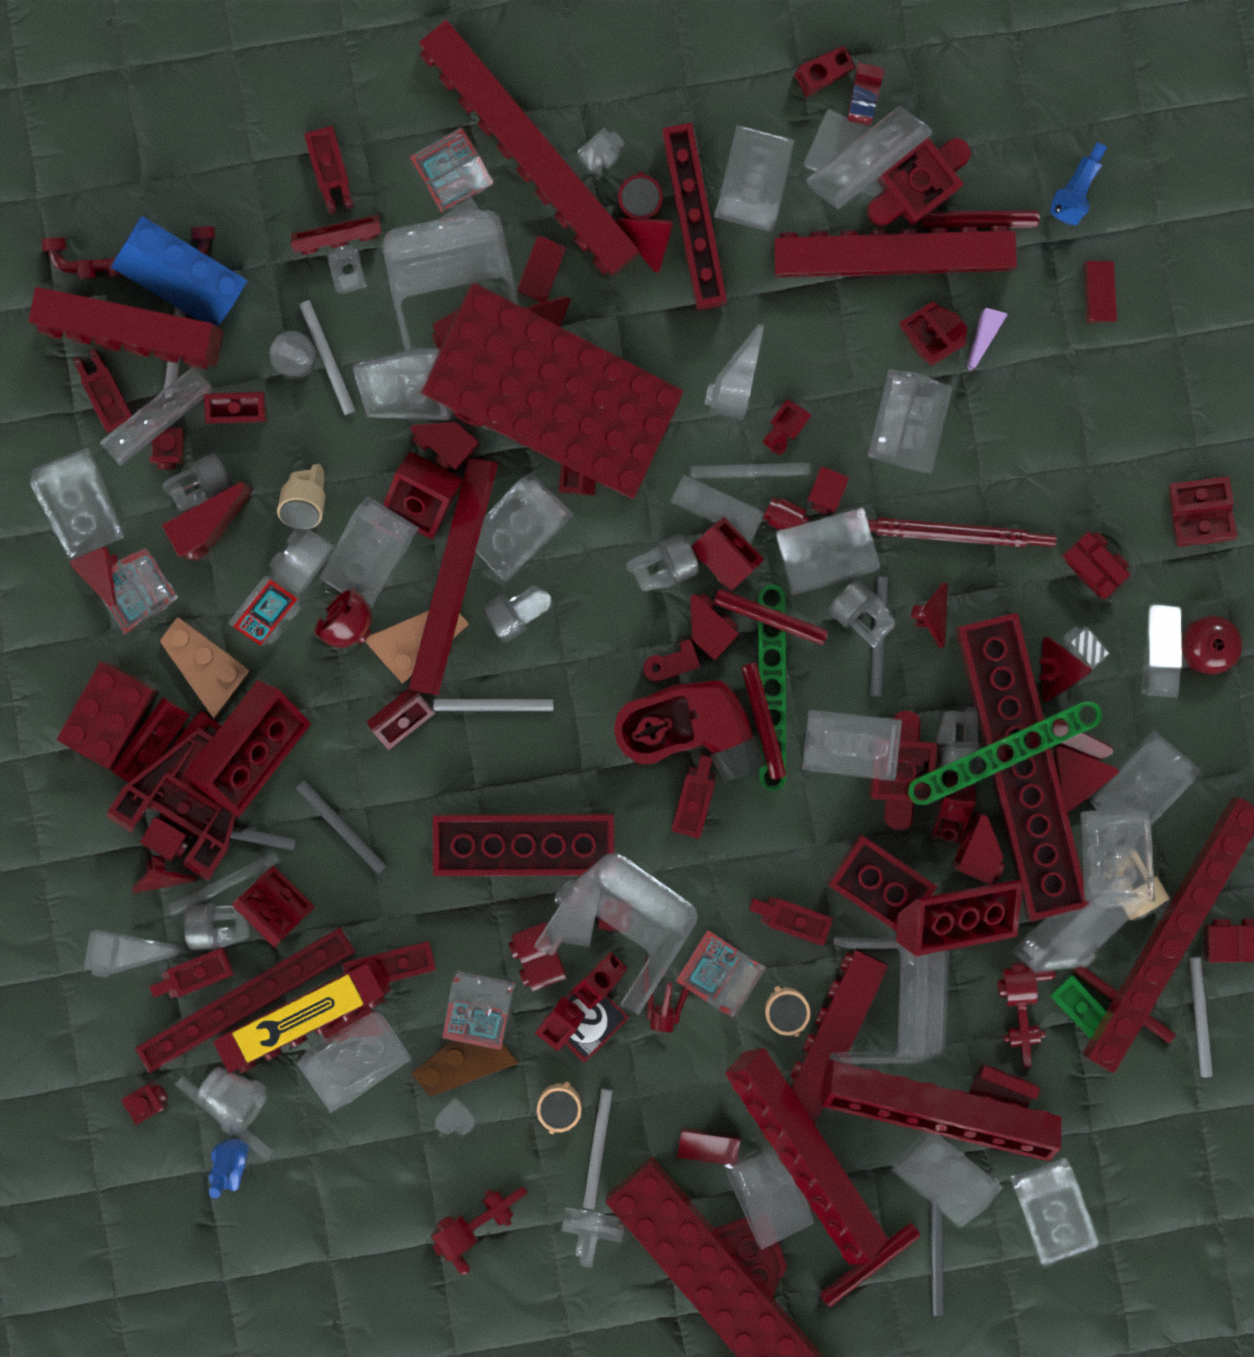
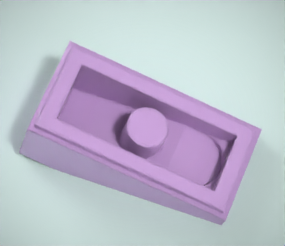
M989 308L984 309L980 313L966 366L967 370H973L977 366L1005 320L1007 313Z

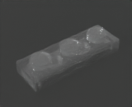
M685 475L682 476L671 500V503L713 523L718 522L724 516L742 536L750 540L753 539L765 513Z

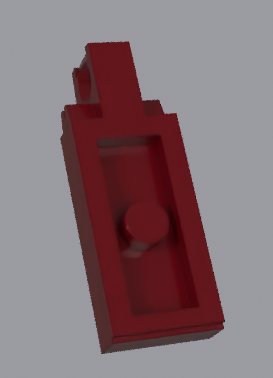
M701 753L698 768L690 766L689 772L686 774L671 829L672 832L697 839L701 837L716 782L714 781L716 773L709 772L712 763L710 755Z
M770 896L767 903L752 898L748 908L749 911L762 915L760 922L767 924V927L821 946L825 944L834 919L831 916Z
M223 946L167 969L166 972L161 974L163 981L153 984L149 988L153 998L169 992L171 999L174 997L179 998L230 977L235 973Z

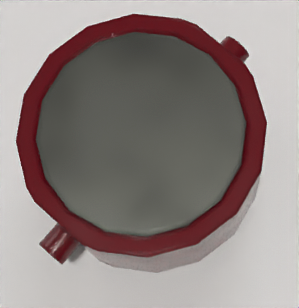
M642 171L638 172V175H633L626 179L619 189V209L626 218L654 219L661 211L663 203L662 189L658 182L650 176L644 175Z

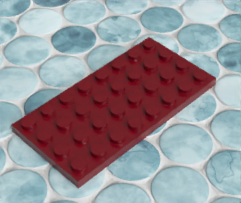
M471 283L419 394L630 499H634L684 391L480 285Z

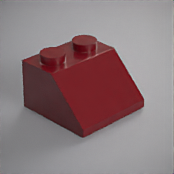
M410 451L394 475L380 512L433 540L457 495L463 479Z
M974 811L951 866L958 871L991 885L993 880H998L1005 866L1004 863H1001L1003 855L988 817Z

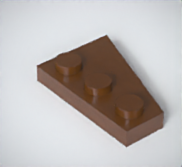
M483 1020L484 1023H483L482 1029H483V1027H486V1029H487V1028H488V1027H487L488 1023H485V1020ZM489 1029V1030H486V1031H488V1033H486V1034H488V1036H489V1035H491V1036L494 1035V1034H493V1032H494L493 1030H492V1031H490V1029ZM453 1038L411 1074L426 1093L432 1097L516 1065L519 1061L504 1043L502 1048Z

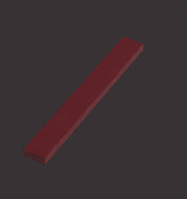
M468 459L409 689L413 691L439 695L498 464L493 461Z
M339 927L134 1049L150 1074L346 959L356 951L342 927Z

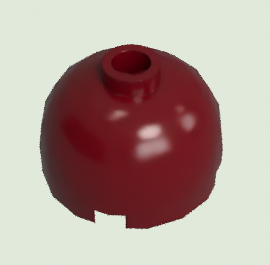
M354 588L351 591L347 589L325 609L329 612L325 621L319 618L314 628V634L331 646L345 648L352 646L356 642L361 644L371 633L369 626L372 622V610L368 601Z
M1214 615L1197 618L1188 624L1181 636L1180 643L1181 653H1183L1189 667L1199 673L1210 675L1226 672L1234 666L1241 656L1243 646L1241 634L1236 626L1224 617Z

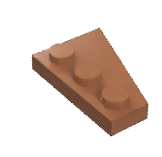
M429 611L368 636L365 640L367 645L402 684L413 674ZM459 614L453 639L470 625L461 614Z
M180 617L176 618L160 640L213 718L218 716L251 671Z

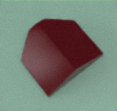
M936 302L929 303L899 322V326L917 355L931 366L966 345L967 326L957 314L940 307Z

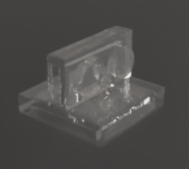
M565 1208L562 1232L579 1235L575 1256H581L580 1266L592 1268L597 1238L622 1242L624 1224L618 1217Z

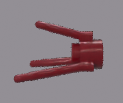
M647 957L645 959L648 1006L646 1019L651 1020L650 1029L658 1032L672 1033L674 1024H679L680 1013L690 991V984L687 987L684 986L674 1010V1007L670 1006L673 985L670 982L667 983L663 1004H657L656 1009H654L651 960Z

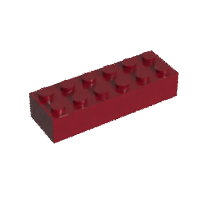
M35 287L28 323L37 327V332L43 333L48 337L62 339L64 334L66 338L72 339L76 343L91 345L92 341H95V344L101 345L102 348L119 352L121 347H125L124 350L131 352V354L149 358L150 353H154V356L162 361L178 364L179 359H182L183 363L203 370H207L208 365L217 367L224 331L211 323Z
M614 813L433 815V876H614Z

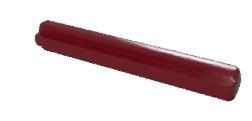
M1037 210L931 211L920 220V224L923 229L990 228L994 226L1036 228L1039 225L1040 216Z
M719 589L715 596L714 603L718 606L816 644L824 645L827 639L828 631L826 629L733 593Z
M749 663L743 665L741 670L769 774L774 780L786 776V770L756 663Z
M909 1223L888 1239L871 1263L856 1264L823 1290L820 1295L825 1304L832 1307L919 1239L921 1235L915 1225Z

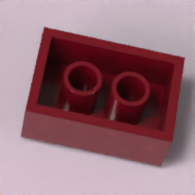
M100 661L56 740L101 766L112 769L128 747L159 690L108 661Z
M861 834L858 835L826 882L831 888L896 932L898 914L916 899L932 896L938 887Z

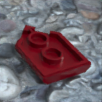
M767 1210L715 1227V1232L724 1239L747 1266L750 1273H753L762 1284V1287L773 1298L774 1292L787 1269V1265Z

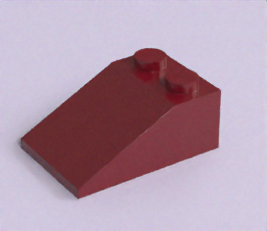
M240 482L162 524L178 557L197 561L210 554L208 549L217 543L253 492L251 486Z

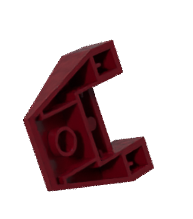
M198 728L126 784L108 809L106 817L132 833L149 808L198 839L186 857L183 866L209 881L227 852L236 816L202 792L184 774L213 738V736Z

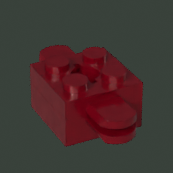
M926 136L880 171L875 180L884 191L873 198L868 205L867 214L870 221L878 226H884L902 214L912 227L959 191L964 184L955 172L969 161L971 151L968 143L960 138H953L937 149Z
M908 710L900 711L892 718L890 739L874 738L869 788L870 798L885 800V823L898 831L909 828L913 822L914 802L909 798L908 786L914 779L935 770L937 743L920 741L921 720L916 713ZM921 782L914 787L913 792L917 799L925 800L929 797L931 790L928 784Z

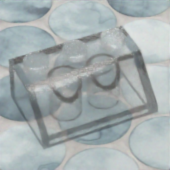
M889 369L870 442L868 457L887 464L932 474L953 387L916 372Z
M863 508L776 532L792 596L879 571V559Z
M1119 809L1081 812L1085 900L1096 908L1155 902L1150 814Z
M925 1131L920 1134L891 1169L930 1203L938 1205L941 1212L960 1228L983 1212L1003 1188L997 1179L945 1136Z

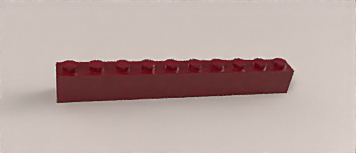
M444 20L418 42L422 50L419 53L422 60L429 68L435 66L439 70L441 75L438 78L449 91L454 88L460 95L457 101L468 114L472 111L480 119L477 125L487 137L492 134L499 142L496 148L506 160L511 157L516 162L518 167L515 170L525 183L531 180L537 188L534 192L535 195L545 206L549 203L556 210L553 216L564 229L568 226L576 234L573 240L583 252L588 249L595 257L592 263L602 275L607 272L611 277L615 276L639 255V249L447 20Z
M1241 797L1230 799L1092 1038L1081 1054L1082 1056L1107 1071L1116 1072L1253 837L1254 805Z

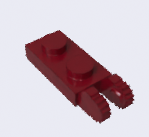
M333 125L304 133L320 192L324 195L329 214L336 213V204L330 190L340 187L343 193L344 205L347 209L354 208L348 187L350 185Z
M95 347L89 351L90 357L99 371L89 375L85 362L79 356L73 358V362L82 378L80 381L107 434H111L136 420L110 369L105 365Z

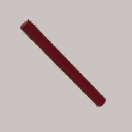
M1080 963L1072 971L1073 974L1111 1002L1118 993L1117 990ZM1148 1015L1143 1024L1167 1043H1171L1176 1036L1174 1032L1151 1015Z

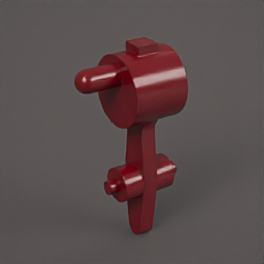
M1019 962L1011 963V968L1001 970V979L997 980L999 997H1004L1007 1007H1017L1018 1028L1008 1029V1035H1003V1041L1009 1042L1010 1047L1020 1046L1023 1069L1032 1068L1030 1045L1041 1044V1038L1046 1037L1045 1030L1040 1031L1038 1025L1028 1026L1026 1005L1038 1002L1037 981L1052 980L1055 978L1056 972L1052 968L1034 970L1033 966L1024 967L1023 963Z
M519 1187L504 1198H502L498 1190L492 1192L490 1188L484 1192L486 1197L482 1200L487 1209L468 1223L462 1214L454 1218L449 1215L440 1220L435 1225L437 1229L430 1235L435 1242L432 1247L437 1255L440 1256L442 1254L446 1261H452L461 1275H467L470 1267L463 1258L462 1253L478 1241L473 1231L494 1218L498 1226L502 1224L506 1227L512 1224L510 1219L514 1215L509 1206L528 1193L525 1187Z

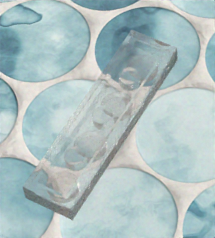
M192 367L104 438L100 444L121 466L203 400L204 394L211 393L213 389Z

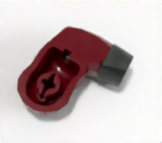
M715 680L670 686L649 696L626 703L617 713L614 725L617 745L625 756L639 764H654L675 752L690 750L704 745L711 751L710 757L724 781L738 778L764 766L757 737L753 736L748 715L736 693L725 681Z

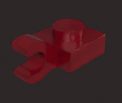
M786 399L770 421L774 428L765 436L762 443L769 447L773 453L781 456L786 450L788 436L795 439L812 415L802 407Z

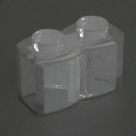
M294 529L287 539V543L290 544L283 554L278 552L269 564V567L272 568L269 574L300 596L305 592L335 550L333 545L310 529Z

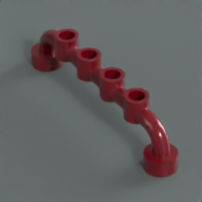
M215 226L191 228V239L193 241L198 240V247L196 249L205 255L209 251L210 240L216 239ZM66 238L41 239L42 251L49 252L53 265L64 273H78V279L96 278V272L108 271V277L124 276L111 268L116 258L66 261L61 255V251L67 250Z

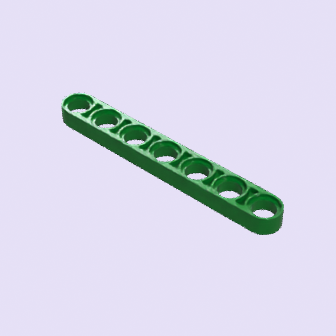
M767 585L762 588L758 594V604L785 614V594L783 590L776 585ZM767 590H775L780 595V602L775 607H769L763 602V595ZM758 621V670L762 685L764 687L767 680L775 679L780 683L781 687L778 695L771 697L765 694L769 709H776L781 715V720L779 724L774 726L777 740L781 744V755L786 770V632L780 630L778 635L769 637L763 631L764 623ZM769 649H774L780 654V662L774 667L766 665L763 660L764 653ZM759 737V748L764 766L759 768L760 783L767 790H779L784 786L786 776L781 778L779 784L775 786L766 784L764 774L768 771V766Z
M1091 701L1080 702L914 779L908 786L909 798L919 805L932 803L1092 729L1102 719L1101 708ZM1084 706L1092 707L1096 714L1094 721L1089 724L1082 722L1079 717V712ZM1056 719H1063L1068 724V731L1063 736H1056L1052 732V723ZM1031 731L1038 733L1041 739L1039 746L1035 749H1029L1024 744L1025 735ZM1003 744L1009 745L1013 750V756L1007 762L1000 761L996 755L998 747ZM974 757L982 758L986 765L984 772L978 775L971 773L969 770V762ZM946 770H953L958 775V782L953 787H946L941 781V776ZM921 782L928 784L931 790L929 797L925 800L917 799L913 792L914 787Z

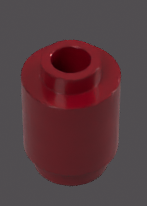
M774 497L762 518L769 522L768 525L794 537L796 532L802 534L809 520L808 517L804 516L806 513L805 509L783 498L778 500Z

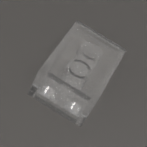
M737 125L714 217L772 232L780 209L794 140Z
M757 325L716 377L715 384H708L704 404L710 406L709 413L744 420L764 325Z
M417 349L355 364L353 371L367 417L449 420L453 414L451 409L419 394L440 349Z
M88 447L32 469L30 484L69 559L124 538V532L105 483Z
M532 472L518 480L485 516L476 553L506 583L574 515Z
M368 496L355 509L319 579L340 592L347 589L351 591L354 588L368 601L370 608H372L407 552L419 527Z
M808 710L802 769L895 781L902 720Z
M1152 730L1118 768V775L1107 782L1090 803L1134 841H1137L1195 781L1200 768L1156 731Z
M378 1009L307 1049L297 1065L331 1113L353 1101L411 1060V1056Z
M771 1144L724 1166L761 1250L814 1224L807 1199L796 1186L794 1179L781 1163Z
M1067 1158L1010 1177L1042 1265L1099 1246L1077 1180Z

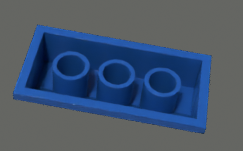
M142 215L111 265L112 269L198 321L211 323L217 327L232 308L247 283V280Z

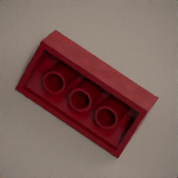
M257 680L184 774L202 792L235 816L240 817L311 723L279 689Z
M1015 880L918 898L898 914L896 942L916 957L1017 937L1023 882Z

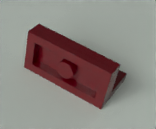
M981 1062L968 1094L979 1097L988 1096L995 1101L1008 1104L1016 1103L1024 1108H1028L1031 1099H1037L1040 1087L1035 1083Z

